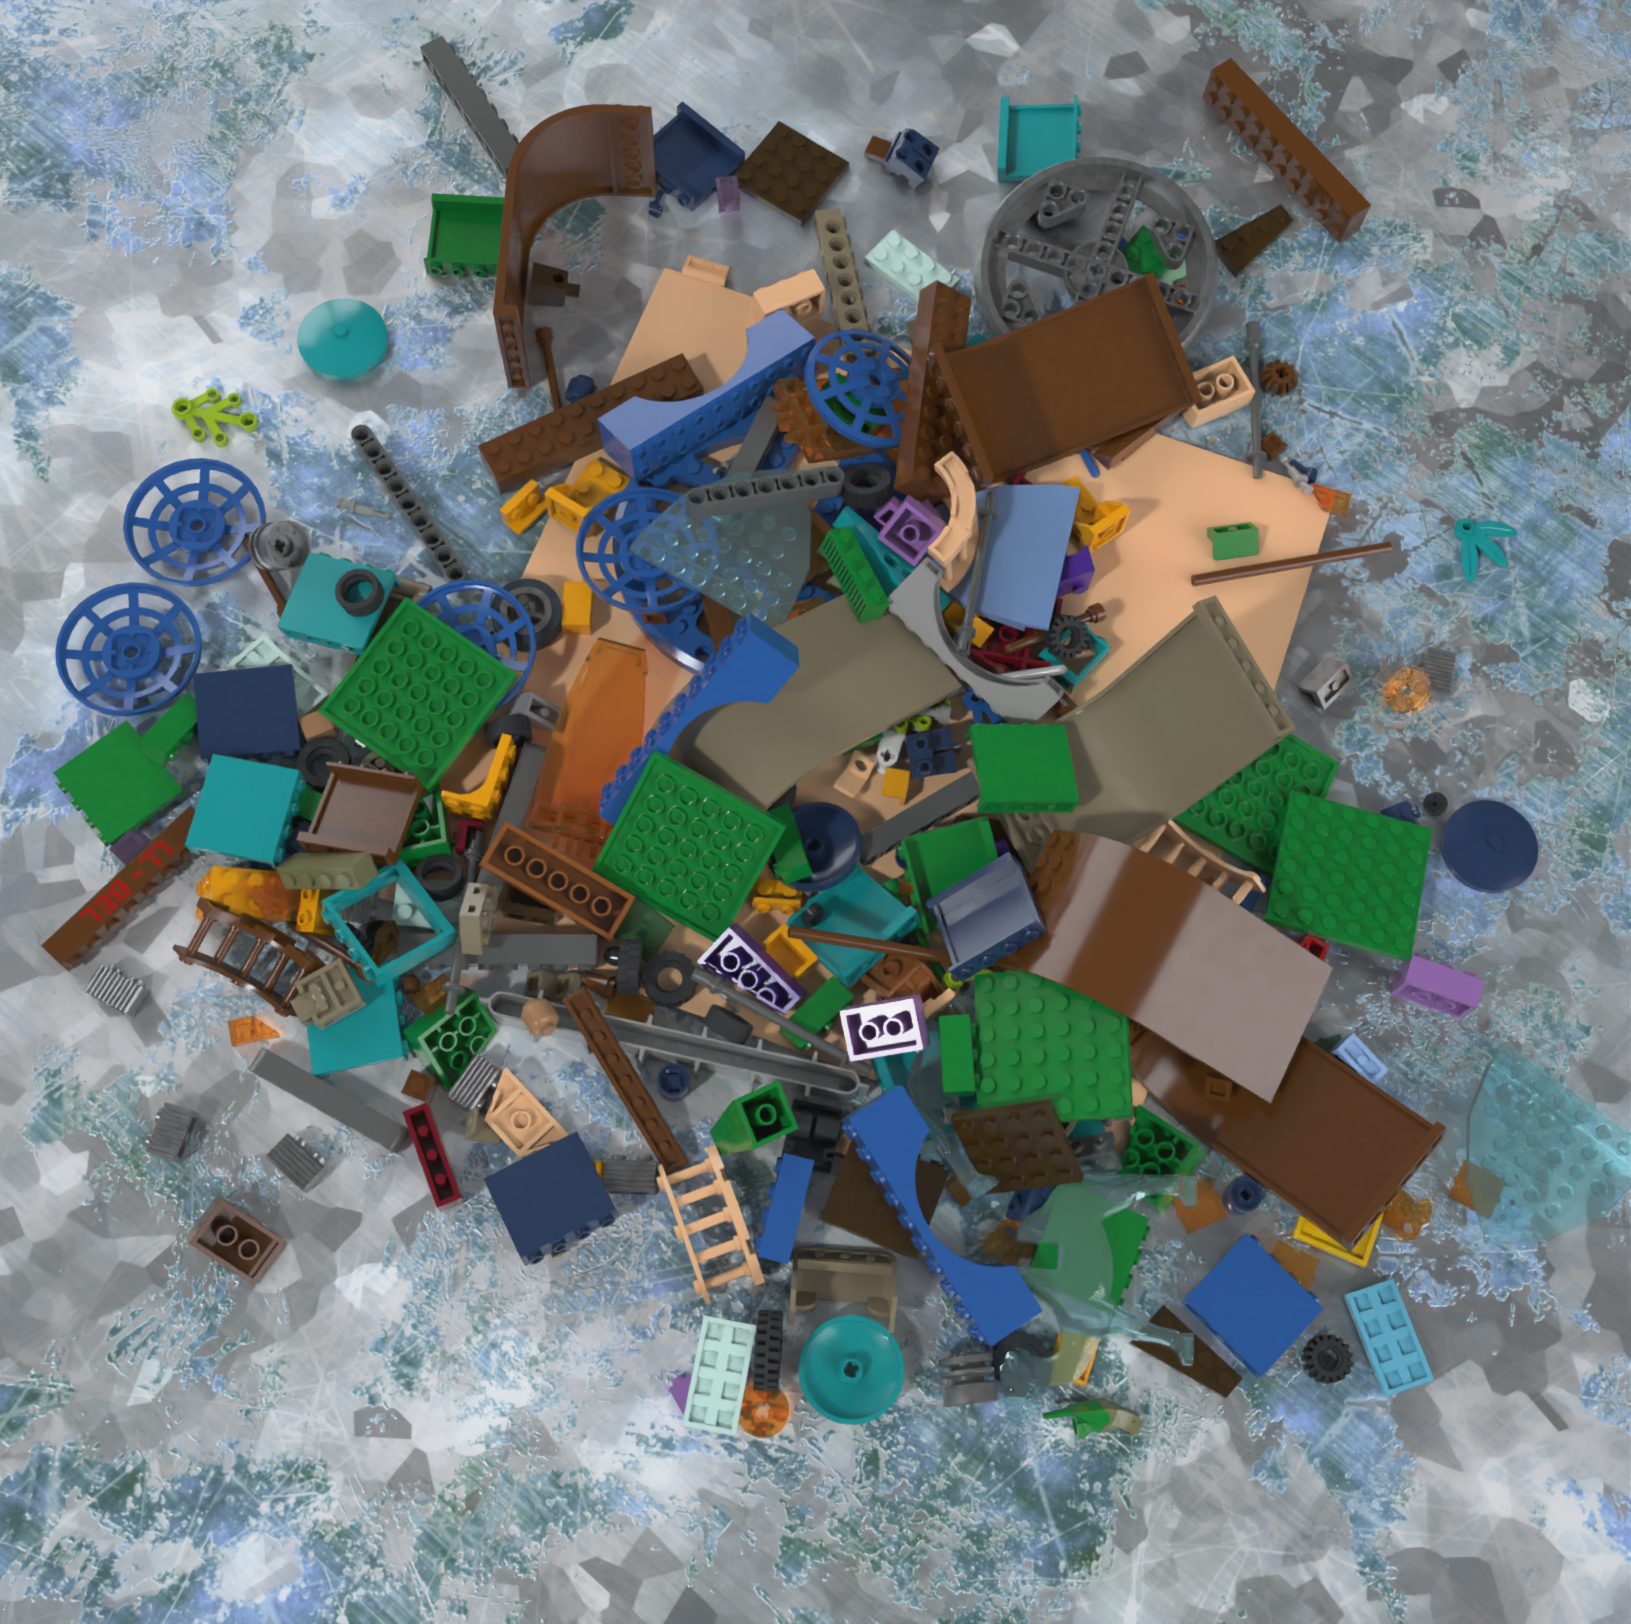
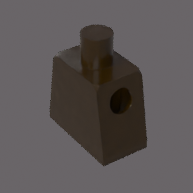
M533 262L528 305L563 307L566 296L579 298L580 284L567 283L568 272L566 270Z

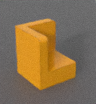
M886 767L882 795L900 799L899 805H904L910 771Z

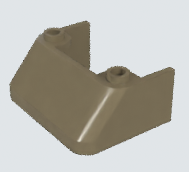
M818 1246L796 1247L793 1251L788 1325L794 1324L795 1310L806 1312L814 1308L817 1299L867 1303V1309L873 1316L877 1318L888 1317V1333H894L898 1300L896 1257L891 1253Z

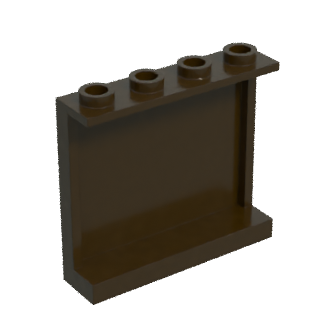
M851 1139L824 1210H821L818 1220L908 1258L917 1259L919 1251L911 1241V1238L914 1236L908 1228L904 1229L897 1218V1215L900 1214L894 1205L891 1207L883 1195L886 1192L880 1183H875L869 1173L872 1168L867 1161L863 1162L855 1150L858 1146ZM918 1154L915 1170L916 1195L923 1217L929 1226L950 1171L943 1169V1163L930 1159L929 1162L920 1159L921 1154Z

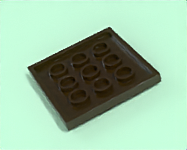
M778 121L732 176L730 185L801 227L847 171L849 162Z
M1051 1099L952 1113L951 1123L985 1195L1083 1182L1084 1175Z

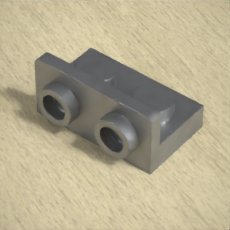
M1112 1131L1069 1140L1084 1175L1083 1178L1123 1170V1161L1115 1147V1136Z

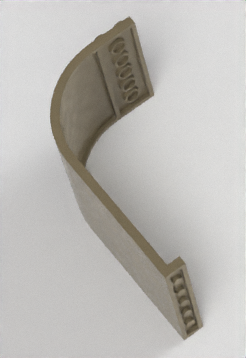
M844 594L772 628L798 647L799 668L768 704L751 701L733 702L705 711L688 723L679 733L671 746L668 757L766 811L785 792L821 765L941 700H944L946 703L955 697L962 686L933 650L927 648L915 632L906 628L904 621L898 615L892 614L887 608L879 620L859 623ZM689 682L672 698V700L666 705V707L660 713V715L658 716V718L652 726L654 730L659 725L658 721L661 715L666 710L670 711L673 708V702L675 698L678 696V694L680 692L685 693L686 690L689 688Z
M1216 595L1192 606L1194 611L1112 683L1082 705L1052 722L1056 725H1065L1079 797V802L1072 813H995L1030 876L1036 867L1037 859L1042 855L1047 845L1048 837L1053 833L1054 829L1093 834L1130 845L1189 809L1296 730ZM971 757L967 764L977 780L974 757Z

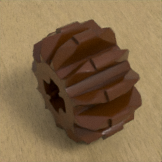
M1279 359L1275 360L1274 363L1269 362L1261 372L1260 385L1265 386L1264 392L1270 391L1272 397L1275 394H1278L1280 398L1285 394L1290 395L1298 385L1297 378L1299 372L1294 371L1295 365H1287V360L1283 363Z

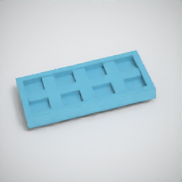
M1394 1278L1343 1295L1383 1397L1434 1380Z

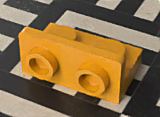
M531 479L499 510L502 522L517 535H521L547 510L545 498L540 495L539 485Z
M757 878L753 885L752 909L762 913L779 910L783 914L791 915L801 910L802 892L788 888L778 879Z
M302 889L296 931L333 937L335 929L331 924L327 925L321 916V912H323L322 900L340 890Z

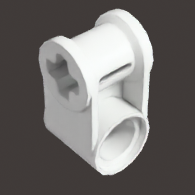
M892 728L883 731L884 739L878 743L875 768L882 775H885L886 767L896 768L906 733L897 734Z

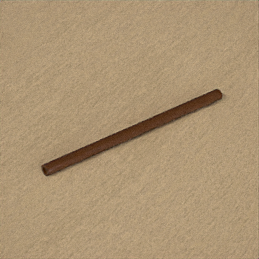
M1389 541L1191 575V583L1194 587L1391 553L1392 544Z
M789 925L787 936L789 938L952 964L949 953L945 950ZM993 964L983 970L1006 972L1007 968Z

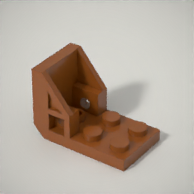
M886 954L859 979L873 989L880 1000L920 994L923 1005L928 999L933 998L935 1000L943 993L934 974L924 963L916 958Z

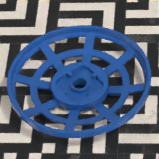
M861 330L837 331L822 338L814 346L807 358L805 384L812 404L820 416L833 429L849 440L872 448H899L901 437L899 422L904 419L905 410L896 414L892 403L896 398L905 402L906 393L900 390L899 380H908L909 369L890 350L900 356L909 366L911 362L910 355L890 340L874 333ZM840 337L847 344L838 349L833 357L819 354L821 348L830 340ZM851 337L872 340L881 344V347L870 343H856ZM861 348L878 351V359L866 357ZM852 350L857 360L850 364L840 360V357ZM887 358H891L903 371L895 372L886 364ZM815 362L829 365L828 377L831 388L819 392L816 384ZM836 367L847 371L846 383H838ZM870 380L875 381L877 386L871 384ZM850 391L861 402L860 408L854 405L844 393ZM836 396L844 407L855 414L856 417L852 427L836 416L824 400ZM870 407L876 409L884 408L887 416L873 415L868 413ZM865 420L876 424H890L894 437H877L863 433L860 430Z
M206 458L186 459L160 468L138 486L127 504L124 514L123 531L129 552L138 565L149 575L171 585L198 587L214 584L230 577L251 560L249 552L238 563L232 556L241 546L245 534L252 533L253 529L266 523V511L257 487L241 470L218 460ZM200 469L199 483L183 485L171 491L163 481L180 472ZM210 470L228 474L239 480L243 485L232 494L221 486L209 483ZM156 486L164 497L154 507L150 519L135 517L141 501ZM199 491L198 500L188 501L183 504L177 498L188 492ZM210 491L220 494L228 500L218 508L215 504L208 501V493ZM249 491L257 503L260 523L247 524L246 513L240 500ZM170 503L175 511L172 513L169 522L158 521L161 512ZM233 507L236 508L239 514L240 525H227L224 515ZM196 523H203V524H204V525H203V528H202L201 530H199V531H193V530H192V527H193L194 524H196ZM133 526L148 528L149 541L155 551L154 553L144 558L140 556L134 541ZM156 530L169 531L173 542L161 548L157 541ZM238 534L235 543L226 552L220 545L225 535ZM180 548L189 553L188 563L178 562L168 555ZM212 550L219 557L211 562L198 564L199 555ZM162 559L172 567L185 570L183 580L165 577L154 571L149 565ZM222 563H225L230 568L211 578L193 580L196 571L211 569Z
M655 487L631 488L614 493L594 506L584 518L579 528L576 539L578 568L590 589L602 600L614 607L639 614L663 613L680 608L703 592L715 572L718 560V542L710 520L708 518L696 519L703 527L709 544L695 547L690 533L682 525L688 519L685 513V497L672 491ZM637 499V513L623 516L614 523H611L603 515L606 510L619 503ZM646 499L667 501L681 507L682 511L675 520L664 514L647 512ZM648 520L659 521L669 525L664 533L650 529ZM597 521L606 530L600 539L598 553L583 552L586 535L591 525ZM639 521V529L629 533L627 536L619 530L620 527L628 523ZM676 532L685 540L688 545L687 549L675 550L671 538ZM611 536L621 543L619 554H605L606 545ZM648 551L654 556L650 559H645L641 554ZM711 553L709 569L703 582L699 585L689 580L695 569L696 556ZM689 558L688 567L683 576L672 570L675 560ZM584 561L599 563L603 576L611 585L604 591L597 588L588 575ZM606 563H620L625 573L615 580L609 572ZM664 577L675 582L674 585L661 591H656L655 581ZM632 579L645 582L646 592L634 591L625 587V585ZM681 587L693 592L680 601L658 607L657 597L672 594ZM620 591L632 597L647 599L648 607L627 605L611 597Z
M460 580L439 586L425 594L416 604L425 610L437 600L444 612L437 619L443 623L448 620L453 630L511 670L524 672L514 689L500 701L494 709L495 711L508 703L520 691L532 671L536 657V635L531 618L523 605L510 592L490 582ZM463 590L484 591L480 605L466 604L454 608L451 607L446 595ZM493 594L511 603L520 613L521 617L512 624H509L500 613L490 608ZM467 612L478 613L475 624H460L456 615ZM487 616L497 620L504 629L492 636L484 628ZM524 626L527 627L530 639L528 663L516 661L517 641L514 633ZM509 638L510 643L509 659L497 656V644Z
M130 582L116 584L90 595L69 614L57 638L55 649L56 666L65 687L76 700L86 707L111 716L128 717L142 715L168 704L189 685L201 660L202 634L190 608L171 591L147 583ZM138 593L158 596L174 605L164 616L153 609L139 607ZM128 594L129 608L114 611L102 619L92 610L97 604L109 598ZM181 611L193 628L196 643L182 646L180 634L172 623ZM139 615L151 617L160 622L150 631L143 626H139ZM85 616L94 626L87 634L82 650L67 649L73 629L78 621ZM129 616L128 626L121 627L115 631L108 626L109 623L119 618ZM167 628L173 636L175 647L162 648L158 640ZM101 631L107 637L102 651H90L94 639ZM130 649H138L135 657H126ZM195 653V659L187 676L179 686L175 685L170 680L179 668L182 655ZM174 657L170 670L164 676L157 670L161 659ZM66 659L81 660L83 671L91 683L80 691L75 688L68 674ZM90 660L103 661L108 671L97 679L92 672ZM150 676L157 682L148 689L136 692L137 680ZM115 677L127 681L126 692L114 691L105 685ZM162 687L170 693L152 705L134 709L135 699L151 695ZM99 690L110 697L125 700L123 710H111L96 705L87 698Z

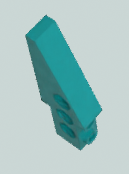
M848 506L843 509L832 525L834 529L850 526L887 598L918 566V564L913 566L877 538L879 532ZM939 589L942 613L952 599Z

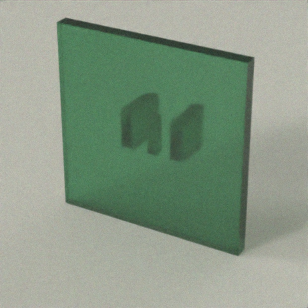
M636 896L613 937L619 942L622 939L642 940V960L647 963L649 959H652L658 953L675 925Z

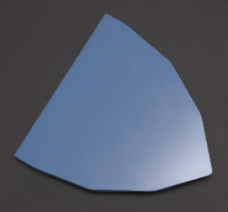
M1059 484L998 485L976 492V514L979 534L982 519L978 517V510L981 507H985L986 496L989 491L996 493L994 509L998 511V518L991 521L974 614L1025 631V627L1048 631L1080 488ZM941 503L935 509L941 515V520L946 523L945 526H948L951 517L950 511L944 503ZM928 550L917 563L919 565L928 557L940 569L942 568V565L928 553ZM974 561L965 577L952 591L947 594L942 588H939L965 610Z

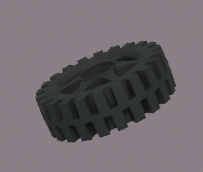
M760 1309L758 1311L754 1354V1390L778 1391L783 1343V1311Z

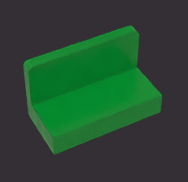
M1252 522L1207 528V537L1213 542V559L1215 561L1258 555L1259 529Z

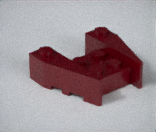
M1055 599L1052 617L1060 615L1063 599ZM980 616L982 619H987V623L994 630L983 643L981 650L970 648V655L967 658L973 663L994 674L1051 666V662L1028 658L1031 645L1012 653H1006L1004 650L1005 645L1033 634L1034 628L1025 627V631Z

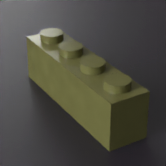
M370 852L294 853L277 867L285 889L361 890L378 875Z

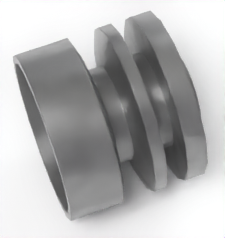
M285 520L257 526L249 536L247 547L250 558L260 569L269 572L298 569L304 565L309 552H311V541L304 527L297 522Z
M962 1352L951 1354V1356L937 1361L938 1368L950 1367L951 1372L939 1374L940 1379L952 1380L951 1386L941 1389L944 1407L999 1400L996 1382L984 1381L983 1375L994 1372V1367H982L981 1364L992 1361V1353Z

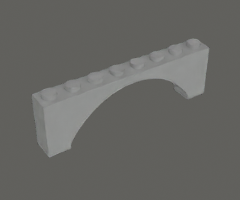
M926 557L888 596L890 602L887 607L892 614L898 615L904 621L906 628L915 632L927 648H932L938 654L941 662L949 665L961 681L967 682L973 688V692L990 705L991 710L995 714L1001 715L1010 725L1034 724L1061 699L1065 690L1049 674L1044 678L1037 679L1004 677L981 668L966 656L963 657L956 654V645L945 627L940 608V578L944 572L930 558Z

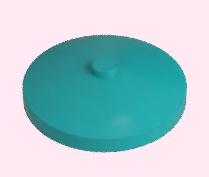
M342 298L324 302L305 316L298 330L297 344L303 361L314 373L330 380L347 381L370 373L381 363L388 349L389 336L383 318L372 306L359 300Z
M857 1315L839 1316L821 1324L805 1342L799 1358V1382L805 1398L821 1416L844 1425L864 1424L884 1414L897 1399L904 1380L902 1353L891 1333H888V1330L876 1321Z

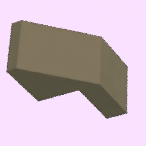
M544 970L528 972L524 996L537 998L540 990H544L547 1000L562 1001L563 998L580 989L582 975L577 973L557 975Z

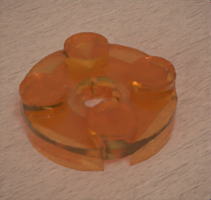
M1403 666L1388 679L1386 685L1382 688V695L1385 697L1387 705L1399 714L1416 713L1422 710L1431 698V681L1419 669ZM1412 686L1410 688L1411 694L1403 696L1405 688Z
M751 1385L744 1391L738 1421L740 1426L746 1433L757 1438H769L779 1433L786 1425L789 1416V1403L785 1394L780 1389L778 1391L754 1390V1385ZM759 1403H763V1406L765 1403L769 1405L770 1409L767 1411L769 1416L767 1418H763L762 1415L759 1418L756 1415Z

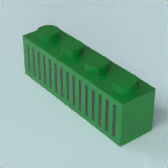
M850 526L829 530L820 548L859 623L879 620L890 602Z

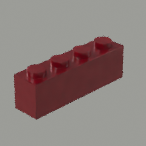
M426 1102L403 1111L436 1208L443 1212L465 1203L429 1104Z

